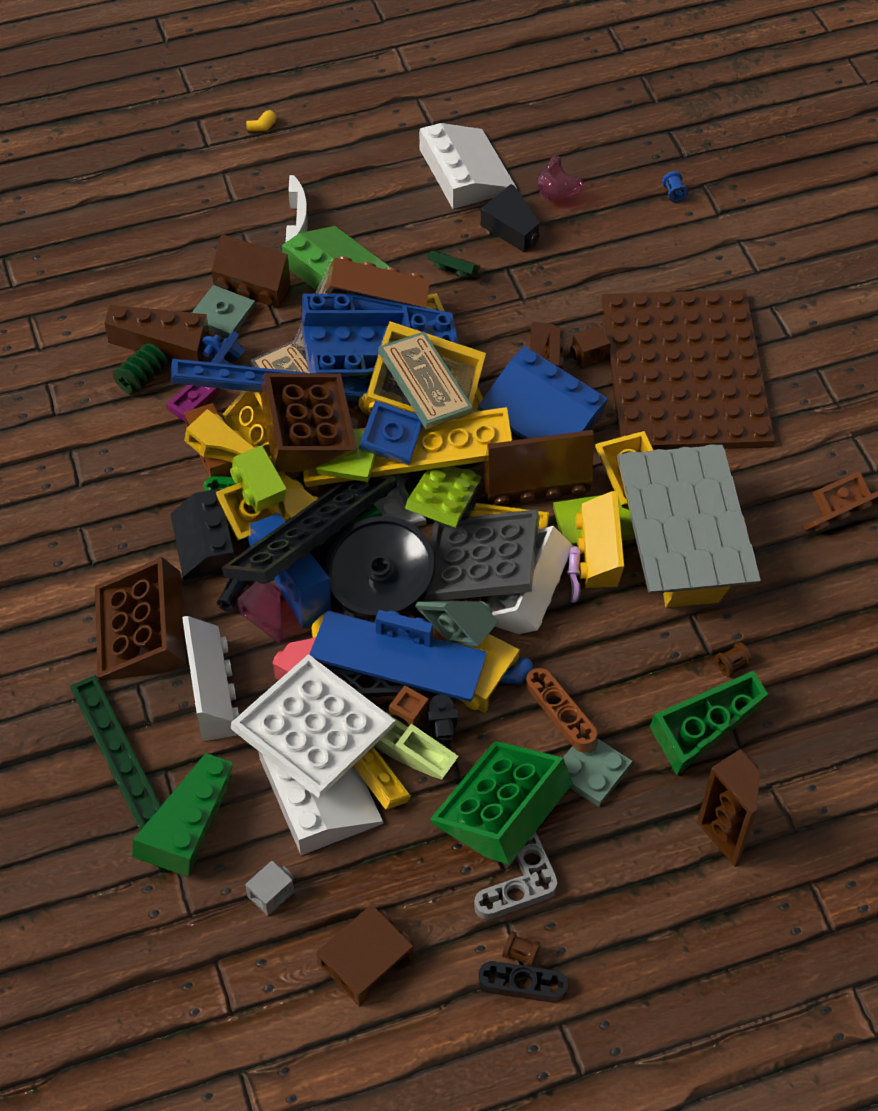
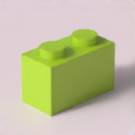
M262 445L233 457L232 468L230 469L231 476L236 484L240 483L243 488L242 494L247 505H252L256 513L285 500L287 489Z

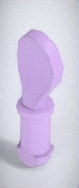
M576 546L570 548L569 570L567 571L572 585L571 602L573 603L578 601L581 593L580 584L576 577L581 574L579 571L580 549Z

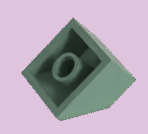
M482 601L418 602L415 605L430 623H433V627L447 642L458 645L479 646L499 622L492 614L493 610Z

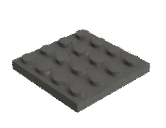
M538 509L465 517L460 519L456 528L439 521H434L430 545L435 559V575L431 588L423 598L424 601H444L532 592L540 520Z

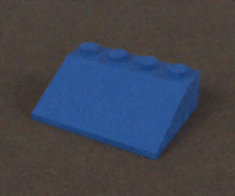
M524 346L507 364L477 409L484 411L507 407L510 430L523 439L591 430L602 417L608 398Z

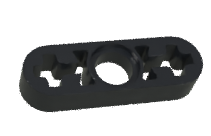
M496 961L486 962L479 969L478 983L481 989L487 993L550 1003L562 1001L567 994L568 980L559 971ZM490 972H496L497 978L494 983H489V979L486 977L490 975ZM506 973H510L509 986H505ZM519 975H526L531 979L532 984L527 989H520L514 983L515 978ZM537 978H541L540 991H536ZM551 981H556L557 986L560 987L557 988L555 993L550 992L549 985Z

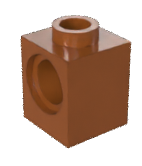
M404 685L389 705V715L407 727L412 724L419 729L428 717L429 699Z

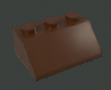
M223 234L220 236L212 267L213 285L279 308L291 289L288 254Z

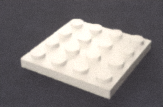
M308 654L231 722V730L316 797L320 798L394 727L395 719Z

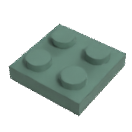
M599 739L594 750L579 752L572 746L563 757L573 781L570 789L598 807L602 805L632 766V760Z

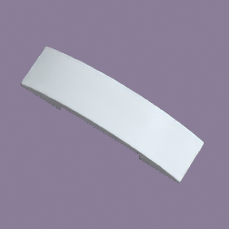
M289 175L290 209H297L296 225H287L286 242L299 233L307 232L308 227L305 193L294 175Z

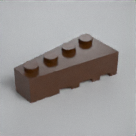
M118 305L109 306L104 322L108 343L134 351L139 350L143 344L150 343L158 347L171 361L172 359L203 361L204 349L201 346V342L204 337L209 336L207 314Z

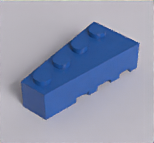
M279 513L250 524L251 536L248 537L250 546L285 523V520ZM310 552L307 556L293 563L291 568L282 571L275 577L274 582L302 628L312 625L321 615L331 611L330 578Z

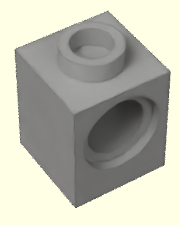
M271 861L245 884L247 897L269 916L294 893V877L286 867L281 866L279 868Z

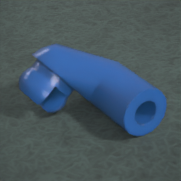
M527 657L520 658L511 670H507L499 683H523L527 674L534 668L532 661Z

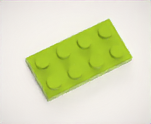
M455 466L428 469L408 498L405 509L456 528L478 489L482 476L476 475L470 469H460Z

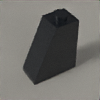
M510 184L481 208L480 226L522 252H525L530 246H534L538 242L540 223L514 185Z

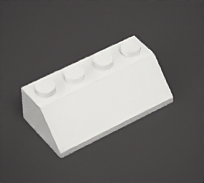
M554 526L538 530L532 592L488 596L486 604L493 610L492 614L499 621L495 627L516 634L536 631L541 626L547 607L551 603L554 590L560 581L564 566L568 562L570 548L573 547Z
M190 616L182 617L202 741L236 736V733L231 730V722L239 716L238 707L232 708L231 701L236 700L234 683L228 684L227 677L232 676L230 659L224 660L223 653H229L226 636L220 637L219 626Z

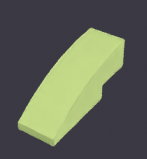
M395 719L394 727L374 745L375 748L395 760L441 780L458 758V755L414 725L410 724L407 727L397 719Z

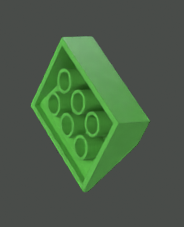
M336 226L299 233L282 245V253L288 254L289 270L317 292L320 291L334 258L348 257L352 259V262L361 264L363 262H370L378 268H391Z

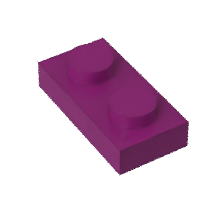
M187 385L166 403L167 410L186 422L184 412L205 406L220 392V389Z

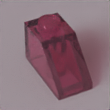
M256 581L237 598L239 613L280 643L283 641L281 593L272 583L260 584Z

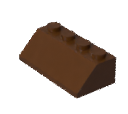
M741 749L712 767L697 820L698 825L734 867L740 863L756 814L760 779L757 763L751 757H747Z

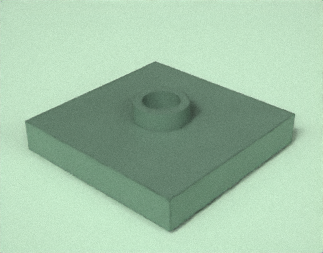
M212 285L192 313L207 314L209 331L228 338L233 330L235 332L238 331L256 306L255 301Z

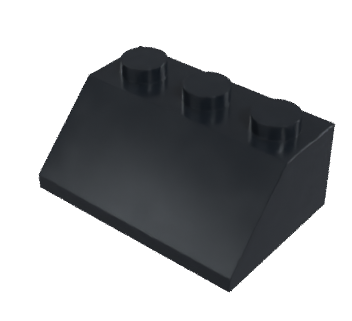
M220 489L194 493L171 513L183 580L223 573L222 567L234 559L226 515L216 495V492Z

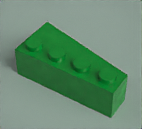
M753 670L654 714L650 729L674 772L678 775L759 710L768 693Z
M205 753L135 836L132 845V857L188 877L231 782L233 762Z

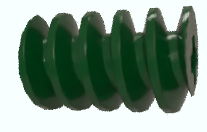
M145 343L132 356H129L127 361L120 365V368H116L113 371V378L124 392L132 394V389L140 391L142 388L141 384L147 385L148 378L153 379L155 372L160 373L162 371L161 366L167 367L169 362L165 354L158 347Z

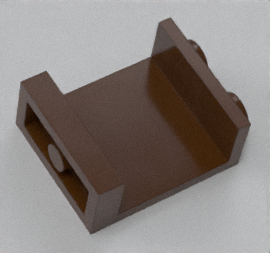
M372 904L316 952L318 965L358 1006L368 999V988L403 957L408 962L413 959L414 943L410 936L403 930L399 932L392 925L393 922L389 915L383 910L378 911Z

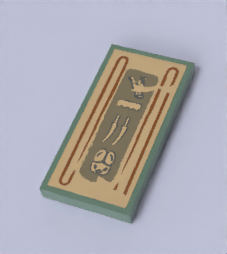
M425 331L379 346V355L425 429L472 413V405Z

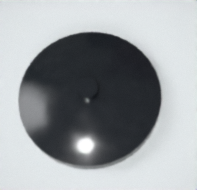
M377 516L354 523L336 538L326 558L325 573L330 578V591L333 597L345 610L356 616L375 620L378 610L386 612L395 611L402 615L413 609L418 602L423 600L433 583L435 559L428 539L415 525L396 517Z

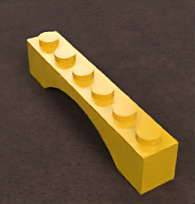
M208 409L186 428L184 441L206 458H216L233 463V457L256 448L250 445L240 432L232 430L226 425L222 417L213 414ZM277 472L287 489L285 500L278 503L287 521L316 501L318 497L312 496L304 490L303 485L299 481L292 480L284 472Z

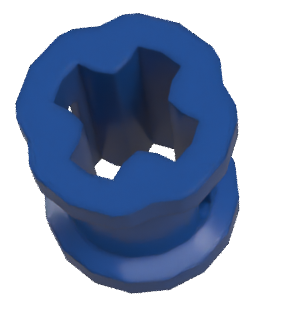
M671 171L662 179L664 187L669 191V200L672 202L682 201L688 196V189L683 185V177L678 171Z

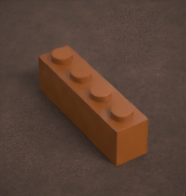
M348 257L334 258L330 264L325 293L356 294L426 308L430 280L423 278L421 274L411 273L408 275L400 273L395 268L382 269L370 262H363L361 264L352 262V259Z

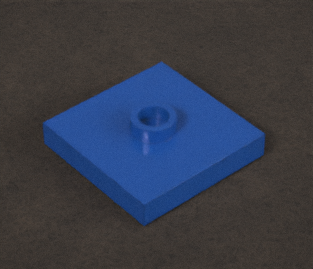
M375 400L359 449L409 466L423 424L416 414Z

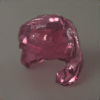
M559 156L551 158L549 164L541 171L536 181L541 196L550 202H559L566 197L572 196L580 192L584 186L580 177L569 178L563 170Z

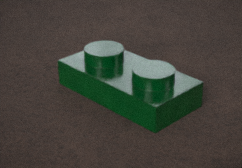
M430 250L428 260L435 262V267L448 270V267L457 269L456 274L469 277L470 274H478L480 269L479 264L439 251Z

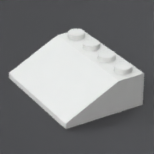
M444 123L419 129L420 151L453 209L492 199L510 184L515 186L482 129Z
M259 752L262 766L301 856L383 824V820L366 783L353 766L318 798Z

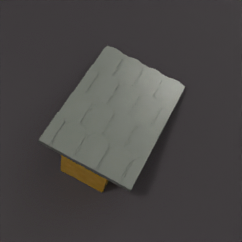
M723 445L682 447L670 450L657 449L648 452L618 454V465L649 594L663 593L665 608L719 603L731 586L760 583L761 580L753 547L750 544L744 516L741 512L733 476H731Z

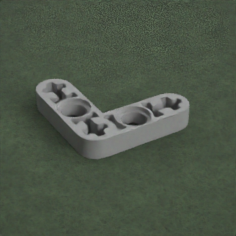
M536 831L528 840L527 845L516 856L523 876L483 889L475 896L474 909L476 914L482 919L489 920L550 899L556 893L557 878ZM529 853H534L540 857L541 861L536 865H529L524 861V857ZM540 871L543 881L549 883L546 890L542 886H538L539 877L537 873ZM513 888L520 889L524 893V897L519 901H513L507 896L508 891ZM499 893H502V899L505 905H502V901L499 900ZM484 899H488L490 903L494 902L492 909L488 910L486 906H482Z

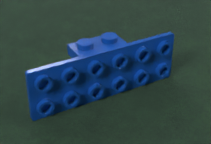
M378 610L375 618L376 623L331 611L325 613L309 654L318 662L468 702L472 701L487 653L485 651L433 638V623H429L422 618L402 616L395 611L386 612Z

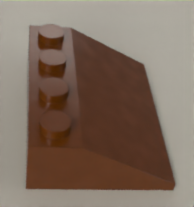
M264 373L260 396L272 464L277 472H301L357 453L341 374Z
M593 430L487 444L482 475L487 504L506 506L510 502L521 501L522 503H529L538 498L556 499L566 494L579 496L590 491L593 481Z
M160 557L95 586L98 679L108 680L163 673L186 663L185 634L182 618L181 571L163 557Z

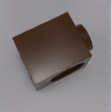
M598 326L574 334L570 352L573 359L578 360L581 367L585 368L608 360L611 342L602 328Z

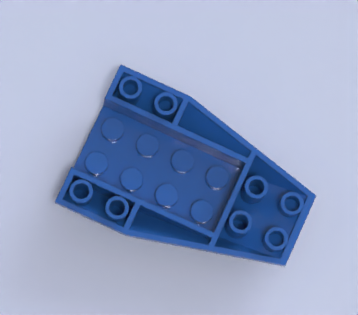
M303 294L302 335L308 372L341 374V376L373 374L379 354L378 349L382 344L389 321L421 332L425 331L427 334L459 344L453 315L450 312L356 294Z

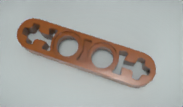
M543 668L531 670L526 677L529 693L577 751L590 752L594 750L598 744L597 730L549 671ZM539 682H544L545 690H543V687ZM557 696L562 700L558 704H549L547 699ZM566 715L577 717L572 723L562 721V718ZM579 729L581 730V734H582L585 738H580V736H579V731H578Z

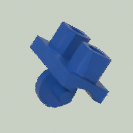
M234 330L221 343L219 342L221 340L219 335H214V337L206 336L201 342V346L204 349L203 355L209 357L212 354L208 361L210 363L232 365L224 356L227 355L235 362L245 349L236 341L239 334Z

